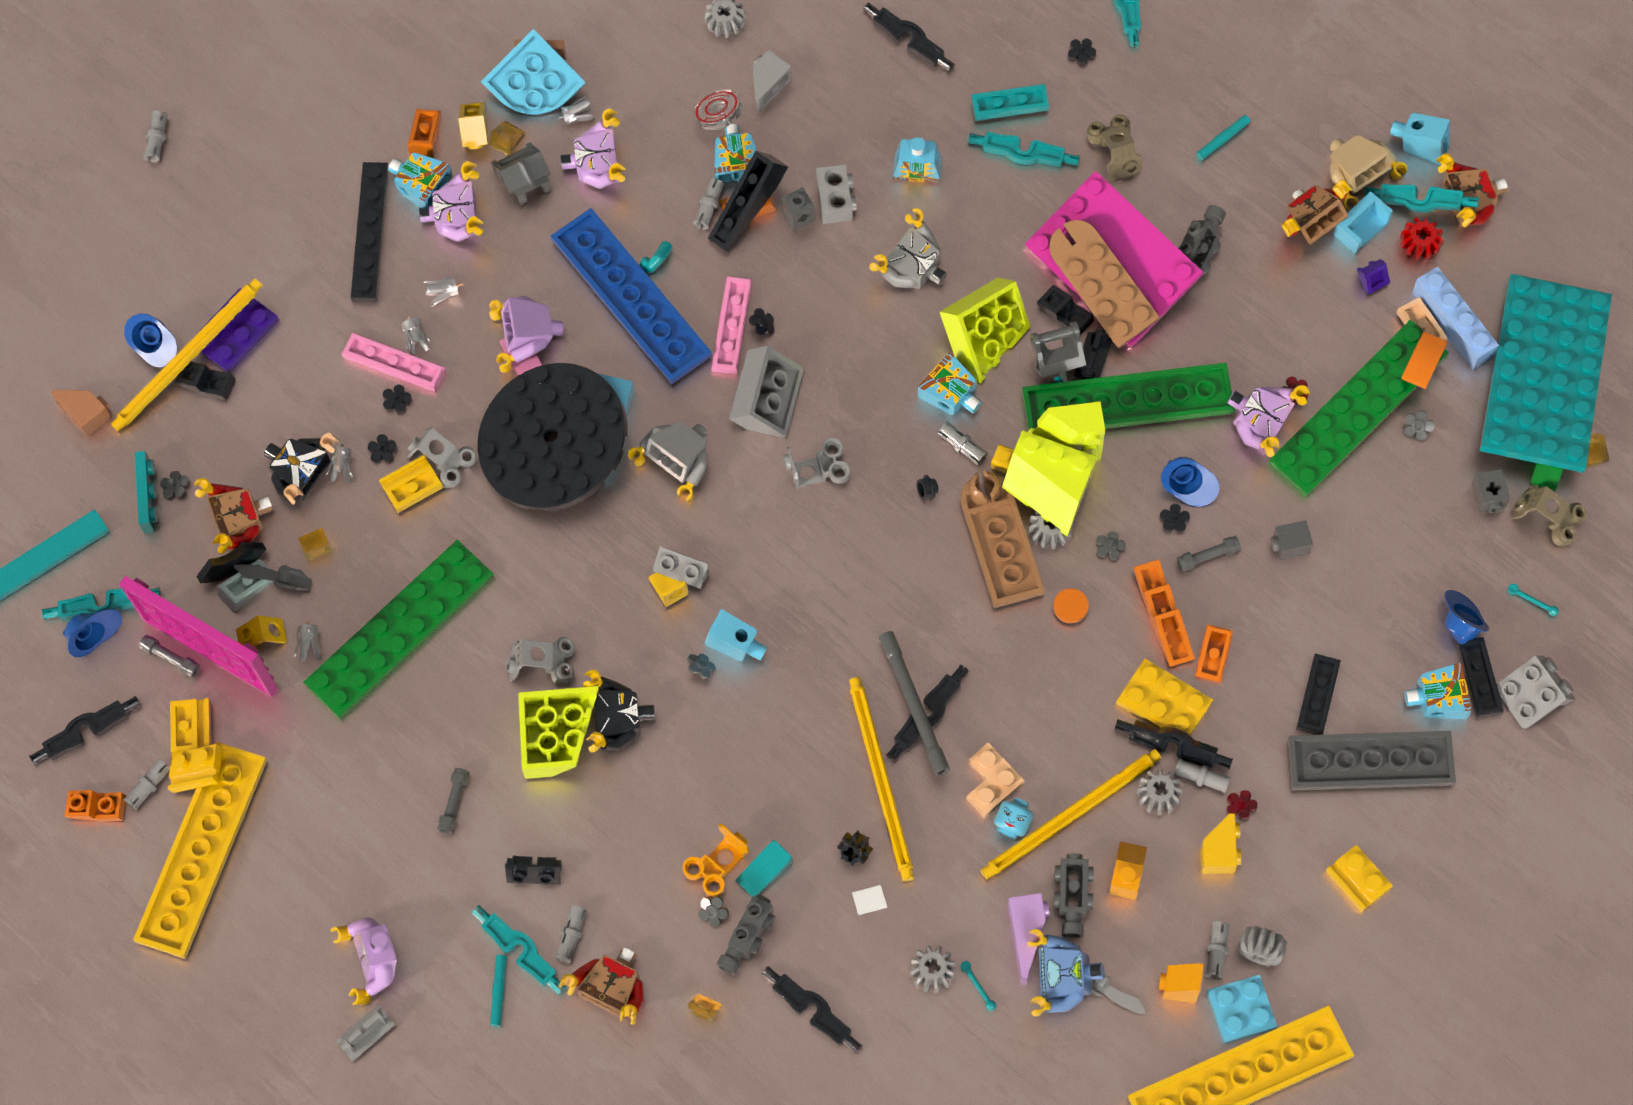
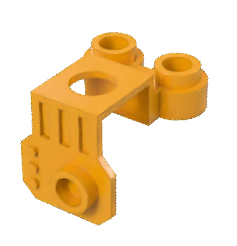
M722 824L718 826L724 835V839L709 856L705 854L701 859L689 857L683 863V872L686 878L698 880L703 877L704 892L712 898L721 896L724 893L725 883L723 877L725 878L744 856L749 853L747 846L749 842L739 832L733 834ZM722 850H729L733 854V861L728 865L719 863L717 859L718 854ZM692 866H697L699 871L696 874H691L689 869ZM716 883L719 885V889L711 891L709 889L710 885Z

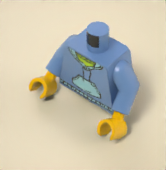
M1037 929L1028 932V934L1037 936V943L1026 942L1029 947L1034 948L1040 944L1043 946V948H1039L1041 996L1034 997L1029 1003H1037L1041 1009L1033 1010V1016L1038 1017L1045 1010L1048 1013L1070 1011L1083 1001L1084 996L1091 994V980L1105 978L1103 963L1090 964L1089 955L1084 953L1079 945L1063 937L1048 934L1044 936Z

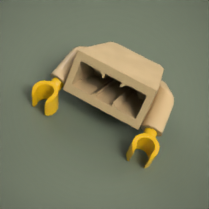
M1357 135L1346 143L1341 139H1336L1330 146L1332 163L1329 169L1332 183L1335 185L1340 180L1345 179L1351 186V192L1354 194L1389 169H1391L1390 177L1394 181H1399L1401 178L1397 170L1403 175L1407 172V165L1403 162H1396V156L1383 141L1366 139ZM1348 192L1343 206L1348 213L1350 209L1347 203L1351 202L1355 206L1359 201L1355 196H1350Z

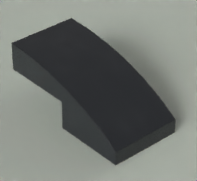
M1052 285L1037 301V305L1062 327L1070 326L1071 322L1076 321L1080 335L1094 321L1092 313L1074 303L1071 295L1055 285Z
M190 361L177 375L175 383L191 391L226 401L236 378L230 373L211 370L206 364Z

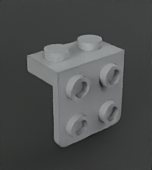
M1535 655L1497 683L1501 699L1522 728L1531 727L1558 706L1568 705L1575 700V697L1572 695L1574 691L1572 686L1566 679L1561 680L1556 673L1558 668L1550 657L1546 658L1545 656Z

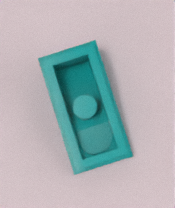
M773 840L735 881L751 897L756 896V894H761L793 863V858L776 840Z

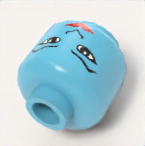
M1014 797L1013 802L1004 800L994 818V824L998 827L996 831L1015 840L1017 836H1025L1034 817L1032 811L1027 809L1029 803Z

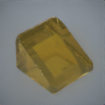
M504 121L492 130L489 145L509 156L526 132Z
M1591 434L1586 466L1610 460L1603 434Z
M323 528L298 538L308 561L332 551Z
M700 994L696 995L688 1004L690 1014L711 1023H715L722 1007L721 1003Z

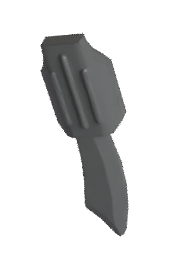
M234 565V569L243 578L274 581L276 586L292 590L309 591L312 579L308 578L302 570L290 568L287 565H282L278 571L256 565Z

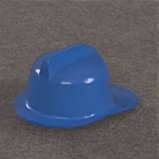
M143 313L133 315L127 320L124 327L126 342L146 362L154 367L161 368L165 367L177 355L176 339L161 320Z
M1185 456L1173 460L1170 459L1161 473L1163 488L1191 506L1202 507L1208 505L1216 499L1219 493L1217 477L1192 458Z
M1447 590L1444 597L1449 607L1445 626L1459 644L1463 645L1468 640L1475 639L1481 631H1489V626L1484 621L1479 609L1468 597L1455 590Z
M105 609L95 614L80 613L71 618L63 631V635L68 640L67 649L69 654L73 657L86 656L97 646L112 637L121 626V613L116 609Z

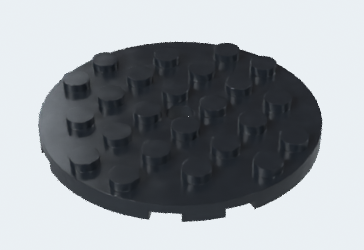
M552 363L527 370L507 383L497 393L483 416L478 434V457L482 471L488 482L500 495L521 508L555 511L574 506L595 494L604 486V481L612 470L617 469L624 453L625 436L628 434L626 412L620 397L612 386L591 369L570 363ZM551 430L558 432L557 438L554 441H546Z

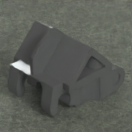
M531 142L527 143L525 148L499 161L493 160L490 162L500 182L505 184L510 194H516L520 205L528 202L526 198L527 192L539 186L543 188L545 193L552 190L550 181L547 176L551 175L541 151L533 146Z
M1076 321L1071 322L1070 326L1038 335L1037 333L1031 334L1030 342L1035 353V369L1042 378L1059 373L1061 379L1066 383V371L1086 366L1080 331ZM1062 339L1063 347L1052 350L1047 349L1045 343Z

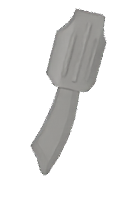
M1105 974L1104 979L1091 980V993L1094 995L1102 996L1104 993L1123 1008L1145 1015L1146 1011L1141 1004L1140 998L1128 995L1110 986L1111 979L1107 974Z

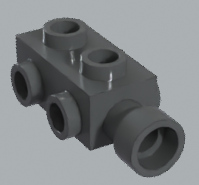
M1215 205L1207 207L1204 213V220L1192 221L1182 244L1178 248L1204 274L1211 268L1209 261L1212 254L1220 249L1221 244L1219 240L1222 234L1217 230V227L1223 223L1226 212Z
M1077 853L1067 854L1066 858H1061L1060 865H1055L1054 880L1060 882L1059 892H1054V908H1059V917H1065V923H1062V936L1067 938H1081L1084 936V924L1081 923V918L1087 917V910H1093V893H1088V883H1093L1094 867L1088 866L1089 859H1083V855ZM1070 874H1076L1079 879L1070 880L1068 876ZM1074 900L1078 903V906H1068V902Z
M756 894V896L752 897L740 922L734 929L725 954L721 955L716 963V966L724 972L735 975L740 967L739 961L741 957L749 960L752 953L756 955L763 942V939L760 937L765 929L769 931L776 917L773 915L774 910L773 905L770 904L771 901L765 896Z

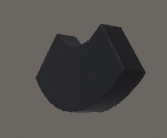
M241 542L236 549L228 554L208 559L196 577L200 584L229 578L238 573L234 569V565H250L259 559L267 549L261 542Z

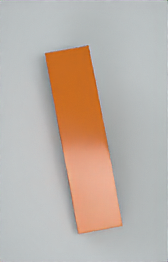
M1160 560L1133 567L1148 615L1168 666L1172 667L1194 660L1195 657L1180 610L1176 607Z

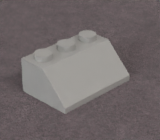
M770 346L748 350L729 419L750 431L787 437L804 367Z

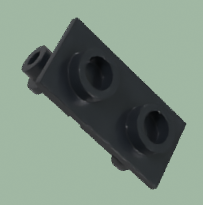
M1096 328V331H1088L1083 345L1086 366L1076 368L1073 377L1082 380L1100 378L1112 339L1106 336L1104 329Z
M513 855L512 858H507V863H505L507 882L561 885L560 871L562 870V860H557V857H538L537 865L532 864L533 859L528 856Z

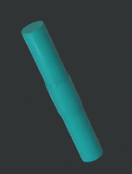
M1244 114L1227 129L1219 133L1213 140L1196 152L1198 159L1204 160L1217 148L1225 144L1251 122L1250 118Z
M501 954L496 955L490 1017L491 1027H501L507 956Z

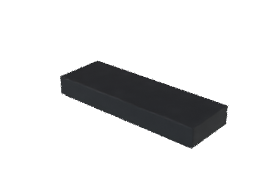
M1484 637L1468 640L1463 645L1457 642L1456 646L1476 719L1502 715L1504 710Z
M1314 654L1296 730L1314 735H1323L1341 660Z

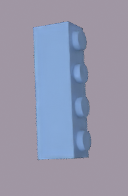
M1439 267L1419 277L1416 280L1412 293L1416 298H1421L1449 341L1469 367L1475 370L1493 359L1499 346Z

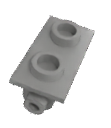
M662 546L659 548L652 569L654 572L681 582L685 581L686 584L700 589L704 579H707L710 570H708V563Z
M377 1004L338 1038L336 1043L354 1062L396 1024Z

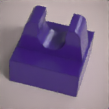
M1382 259L1368 262L1369 265L1364 268H1357L1363 290L1368 294L1390 283L1387 265Z

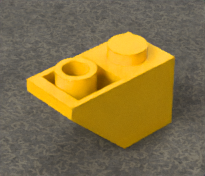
M1228 814L1203 839L1201 844V874H1234L1237 865H1241V849H1236V839H1240V823L1235 822V814Z

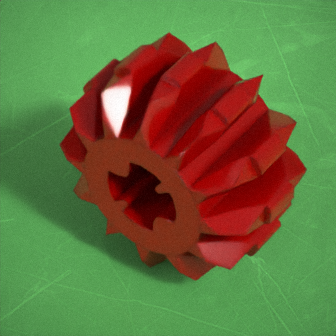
M1416 217L1412 223L1407 222L1405 224L1404 230L1401 231L1400 239L1402 240L1401 249H1407V256L1415 254L1416 260H1419L1421 256L1428 260L1431 258V255L1436 256L1439 253L1440 247L1443 246L1444 238H1442L1443 229H1437V221L1430 224L1427 217L1424 218L1423 222Z

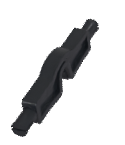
M869 2L864 6L863 11L873 17V24L884 31L894 42H899L904 37L910 35L912 39L907 45L910 53L923 59L932 67L938 64L948 72H951V69L953 70L955 63L944 57V50L926 38L924 31L917 24L901 20L886 8L878 10Z
M961 664L952 676L946 674L923 700L924 705L932 711V715L927 716L932 730L943 720L946 706L961 689L959 682L969 672ZM912 714L894 737L896 744L886 754L893 762L896 761L904 750L909 752L921 738Z
M134 696L122 704L119 701H115L96 713H84L75 717L68 723L64 731L42 743L44 748L29 755L32 763L35 766L48 757L53 761L66 753L82 747L85 744L81 734L83 728L89 727L95 736H102L117 724L128 719L127 713L141 706L137 697Z
M1117 719L1114 728L1115 730L1130 734L1129 740L1143 744L1153 750L1156 749L1158 752L1165 751L1168 744L1173 742L1178 747L1176 753L1178 759L1205 765L1209 768H1212L1213 764H1217L1230 769L1233 758L1217 754V747L1194 740L1189 734L1177 728H1159L1139 720H1135L1134 724L1119 719Z
M770 966L765 968L766 971L764 970L761 975L773 984V991L784 999L797 1014H802L809 1006H815L817 1011L810 1020V1025L826 1035L838 1046L844 1044L854 1054L859 1052L858 1049L860 1050L863 1045L851 1036V1029L831 1013L828 1003L822 996L813 991L804 990L786 974L778 975Z

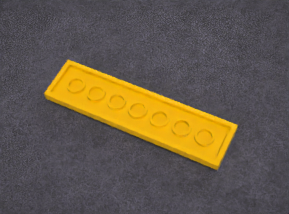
M217 741L215 744L222 748L220 772L217 773L219 783L196 788L133 938L135 943L183 959L187 957L267 763L266 757Z
M1326 1006L1129 1094L1127 1098L1131 1105H1249L1352 1059L1354 1054L1330 1006Z

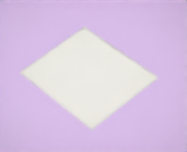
M881 885L852 892L858 915L887 908Z

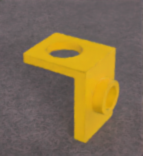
M657 572L649 576V581L665 607L689 595L685 581L681 582Z
M258 615L236 629L238 643L243 646L245 643L256 647L264 641L281 644L287 642L282 618ZM269 623L277 627L278 636L271 634Z

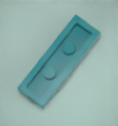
M1045 84L971 94L975 121L1049 110Z
M145 451L135 452L138 524L144 533L154 532V523L158 522L157 509L153 507V499L157 497L155 483H152L151 476L155 475V464L153 459H149Z

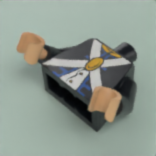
M326 433L322 438L288 439L282 448L270 443L264 451V456L272 460L269 469L272 473L271 481L277 494L288 499L292 505L296 503L294 500L296 496L304 501L331 462L327 452L324 450L334 453L335 449L332 447V444L339 442V439L331 433Z

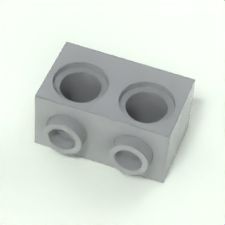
M846 164L816 168L822 223L852 221V211H856L857 206L855 195L850 196L849 189L854 188L852 173L847 174ZM832 181H839V182H841L840 184H837V185H832V184H830V182H832ZM836 203L843 204L842 207H835L833 205Z

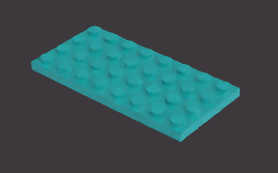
M1510 273L1480 451L1584 473L1588 459L1612 294Z

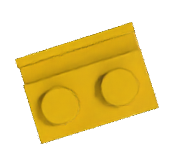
M425 455L379 479L381 486L398 513L443 488L442 483L428 463Z
M209 698L203 700L170 701L172 754L212 745L211 701Z
M217 744L171 754L169 771L171 785H168V790L177 793L218 784L217 773L220 772L222 748Z
M1357 845L1326 869V873L1361 912L1365 911L1366 908L1393 887Z

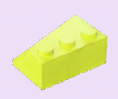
M599 686L518 693L521 759L525 779L553 777L577 767Z

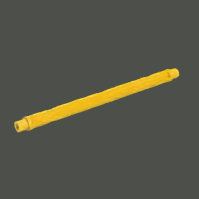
M255 278L248 285L245 284L229 303L116 415L117 418L111 425L118 432L125 425L128 426L190 361L226 327L237 313L257 295L256 293L263 285Z
M854 677L849 680L850 694L853 698L895 854L897 869L901 873L903 882L911 881L914 879L912 870L914 866L911 863L865 693L866 689L865 686H862L861 678Z
M1154 749L1148 754L1144 753L1121 772L1109 778L996 858L990 860L988 865L980 870L983 877L988 880L993 875L1000 874L1001 871L1104 801L1128 782L1154 767V764L1161 759L1158 751Z

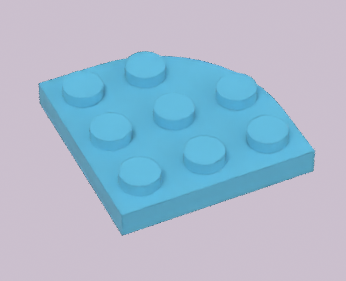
M534 29L481 81L504 105L514 111L529 115L546 114L559 109L586 84Z

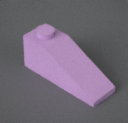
M1041 893L1008 898V909L1021 984L1027 983L1038 946L1031 948L1027 945L1026 942L1028 941L1037 943V936L1028 934V932L1037 929L1043 933L1046 918L1050 917L1048 902L1042 901Z

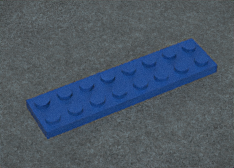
M592 208L551 235L553 243L671 385L712 357L711 350Z

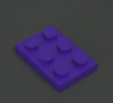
M239 288L231 296V298L217 311V313L229 303V301L241 290V288ZM253 298L200 354L224 372L231 373L279 321V318L275 313Z

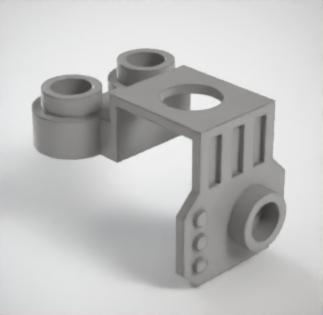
M432 427L426 429L420 439L416 436L407 447L410 451L407 455L408 458L415 451L419 450L437 464L436 469L440 471L439 480L445 488H453L460 483L461 474L457 469L458 467L469 468L476 461V453L472 448L462 447L457 450L454 444ZM433 440L441 441L444 446L443 452L439 455H434L429 450V444ZM464 452L470 454V461H465L462 458ZM448 472H452L455 475L454 481L447 479Z
M837 438L826 439L823 442L822 450L816 451V458L794 463L789 446L787 447V454L783 455L786 469L791 470L796 488L826 481L827 477H830L831 481L836 484H842L850 477L848 464L843 461H836L843 454L842 442ZM834 448L837 450V453L829 454L828 451ZM805 466H810L815 470V475L811 479H804L800 476V470ZM840 471L844 473V476L838 478L835 476V473Z
M561 637L554 643L522 639L520 642L516 640L510 648L506 672L509 673L510 680L513 681L523 666L545 668L544 673L551 674L554 683L566 685L573 679L574 669L564 660L574 653L575 645L567 637ZM562 643H564V644H566V645L568 646V648H569L568 651H566V650H564V649L562 648V646H561ZM533 647H539L544 651L545 656L542 661L532 659L530 650ZM561 668L568 672V676L561 673Z

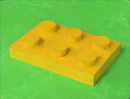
M1144 658L1116 701L1117 705L1148 724L1159 728H1177L1190 736L1213 703V699Z

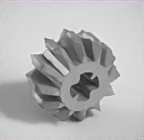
M712 0V5H707L705 8L704 22L707 24L709 32L715 31L717 38L721 34H724L727 39L729 33L737 35L738 29H743L745 25L746 12L743 10L741 2L735 3V0Z
M1037 511L1036 516L1030 517L1029 522L1032 525L1029 526L1028 531L1034 534L1032 537L1034 542L1041 540L1042 549L1046 547L1047 543L1050 544L1053 550L1056 548V542L1064 546L1066 544L1065 538H1071L1072 536L1071 530L1068 536H1065L1057 526L1051 522L1048 523ZM1052 524V527L1055 529H1050L1048 525Z
M1161 768L1158 769L1157 776L1152 771H1148L1147 779L1141 778L1139 780V784L1142 787L1137 788L1136 793L1142 796L1139 800L1140 805L1148 804V813L1153 808H1157L1158 815H1162L1163 808L1171 813L1173 805H1180L1181 800L1178 797L1183 795V789L1178 788L1181 783L1180 779L1171 780L1173 776L1172 771H1169L1166 776L1163 775ZM1159 788L1164 790V794L1161 793V796L1155 794Z
M1246 927L1240 938L1238 951L1244 958L1250 959L1251 962H1256L1259 965L1276 966L1280 964L1283 956H1285L1287 941L1281 934L1275 933L1274 930H1268L1266 927Z
M927 945L926 954L917 950L916 956L918 959H911L910 965L915 967L910 970V976L917 977L914 981L916 986L921 985L923 982L925 983V992L929 991L930 985L934 986L936 993L939 992L940 983L948 988L950 986L948 979L955 978V972L951 969L956 967V962L948 961L951 957L949 951L941 955V946H937L936 952H932L931 946ZM931 964L937 965L938 972L936 970L934 974L928 972Z

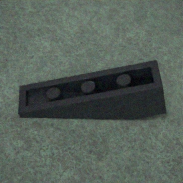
M755 151L708 239L725 251H729L777 189L789 166L771 154Z

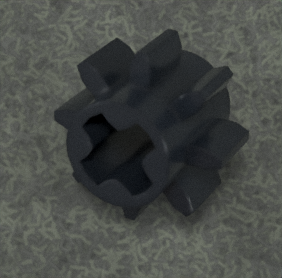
M858 830L852 836L846 832L842 837V841L837 846V849L841 850V860L844 859L851 866L858 861L864 864L868 859V855L873 850L869 846V837L861 834Z

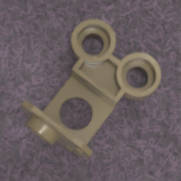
M1122 114L1114 116L1109 127H1105L1101 122H1093L1087 129V139L1091 144H1101L1103 147H1109L1111 161L1107 165L1108 177L1114 181L1138 174L1142 169L1141 156L1136 153L1135 142L1130 135V120Z
M1537 485L1528 488L1522 497L1516 501L1513 513L1514 519L1522 518L1533 510H1537L1551 520L1548 527L1552 530V540L1558 546H1566L1574 542L1576 531L1571 525L1583 522L1587 516V510L1582 504H1570L1547 486L1539 488ZM1550 498L1558 503L1554 514L1550 513L1546 508V502Z

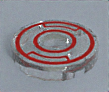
M727 89L717 90L703 97L696 104L693 114L699 127L702 126L704 130L713 131L723 129L732 124L731 120L735 117L737 119L740 116L743 107L740 97L734 91Z

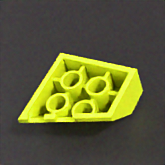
M1003 278L992 280L940 311L955 358L979 384L986 378L985 374L989 369L996 367L1001 361L1000 357L1008 348H1012L1031 327L1016 281Z
M1101 402L1048 408L1037 420L1038 426L1028 431L1034 435L1096 456V462L1101 461L1105 436Z
M1022 430L1002 488L1026 506L1032 507L1041 514L1044 520L1048 523H1053L1060 529L1061 533L1068 536L1093 473L1096 456Z

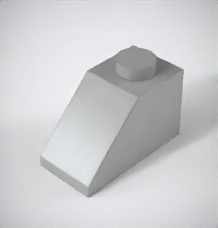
M770 50L763 56H758L753 63L756 110L760 112L792 79L791 66Z

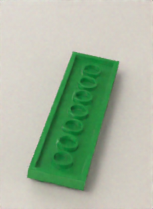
M1410 319L1269 459L1268 464L1304 496L1308 497L1418 387L1401 378L1425 331ZM1446 349L1436 368L1448 357L1449 352Z
M1227 362L1022 387L1028 431L1038 426L1037 420L1048 408L1101 402L1105 429L1234 414L1235 408L1227 403L1232 395Z
M457 539L303 683L341 720L492 580L494 574Z

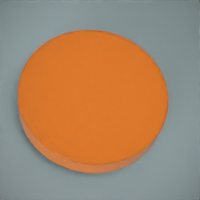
M1072 588L1059 592L1053 603L1055 615L1066 623L1081 621L1087 615L1089 608L1088 599L1085 594Z

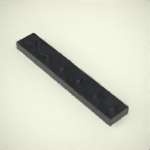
M363 162L350 297L352 302H377L389 174L388 162Z

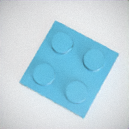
M1260 975L1206 991L1224 1045L1277 1029L1278 1026Z

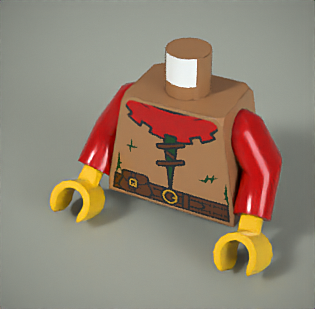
M1444 153L1436 159L1437 162L1442 164L1438 167V171L1440 173L1447 172L1442 184L1443 189L1463 191L1464 196L1480 198L1478 208L1463 206L1461 211L1452 210L1458 226L1467 227L1469 224L1483 225L1494 213L1498 202L1497 195L1508 192L1505 179L1491 181L1486 169H1477L1454 162L1451 155Z
M1340 180L1332 189H1322L1314 185L1305 192L1301 189L1295 191L1292 195V202L1287 206L1290 214L1287 216V220L1281 224L1287 237L1297 236L1301 230L1306 241L1311 245L1346 219L1349 215L1341 202L1345 199L1347 193L1352 190L1346 180Z
M199 478L194 483V486L202 487V489H197L195 492L198 498L204 497L206 493L209 495L207 500L219 531L213 544H221L217 549L220 554L225 553L227 549H236L241 542H253L259 535V532L264 529L260 515L274 510L269 496L254 501L249 489L215 483L210 484L206 478Z
M624 947L616 960L607 955H603L600 959H593L579 967L572 974L563 975L559 984V988L563 985L570 987L568 995H573L578 986L577 992L579 996L620 1016L619 1020L621 1022L623 1018L630 1017L631 1025L636 1023L637 1014L644 1003L643 982L639 979L638 971L631 968L637 954Z

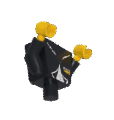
M589 670L584 673V675L590 676L592 682H583L584 687L599 686L594 704L596 732L586 739L594 741L595 744L589 747V751L596 752L599 748L602 750H622L633 742L635 737L641 735L640 722L655 721L654 705L639 706L636 692L614 680L600 676V673L596 670Z

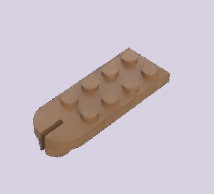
M1069 221L1063 225L1076 244L1072 246L1060 228H1058L1050 240V254L1115 345L1120 349L1158 321L1160 317L1095 228L1085 221Z
M984 470L982 480L988 498H986L979 485L978 472L975 473L962 489L961 507L993 607L998 608L1045 595V589L1014 496L1002 488L1003 478Z

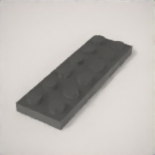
M1451 731L1298 735L1288 737L1292 791L1454 786L1456 784Z

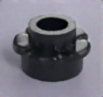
M924 475L922 479L917 480L916 487L920 498L923 500L928 498L929 500L934 499L939 491L937 481L934 478H929L928 475Z

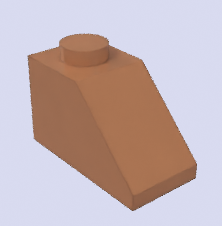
M53 390L50 392L59 407L87 437L112 418L107 411L110 406L101 395L96 398L91 391Z

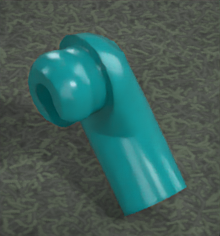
M663 241L651 259L648 257L641 259L640 267L646 270V273H653L666 260L672 251V245L668 241Z

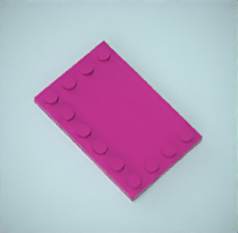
M1096 171L1025 243L1045 265L1080 297L1053 260L1049 245L1053 233L1058 228H1060L1072 246L1076 244L1063 224L1073 220H1081L1091 224L1159 315L1160 319L1204 275L1200 268ZM1158 321L1130 340L1128 344L1133 348Z
M127 576L123 578L119 585L143 621L271 697L278 689L273 681L274 677L268 673L269 668L263 664L264 660L258 655L259 651L248 643H245L244 646L165 600L148 589L149 586L142 580L135 578L133 581Z

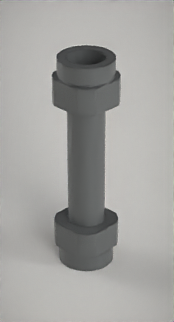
M1236 536L1223 539L1222 544L1192 555L1190 552L1182 554V556L1177 557V563L1182 572L1195 569V564L1225 553L1230 556L1241 551V545Z
M145 635L141 639L139 648L149 655L156 654L179 667L181 673L191 678L195 677L199 672L200 664L190 657L185 659L161 646L160 642L152 636Z
M454 768L450 781L453 785L444 816H440L437 830L442 833L453 834L457 821L454 817L463 786L466 787L469 780L470 772L465 769Z

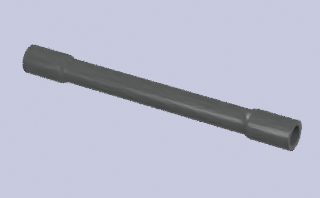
M893 631L885 632L879 636V640L897 677L927 750V756L936 776H942L950 771V767L942 748L937 742L903 660L902 651Z

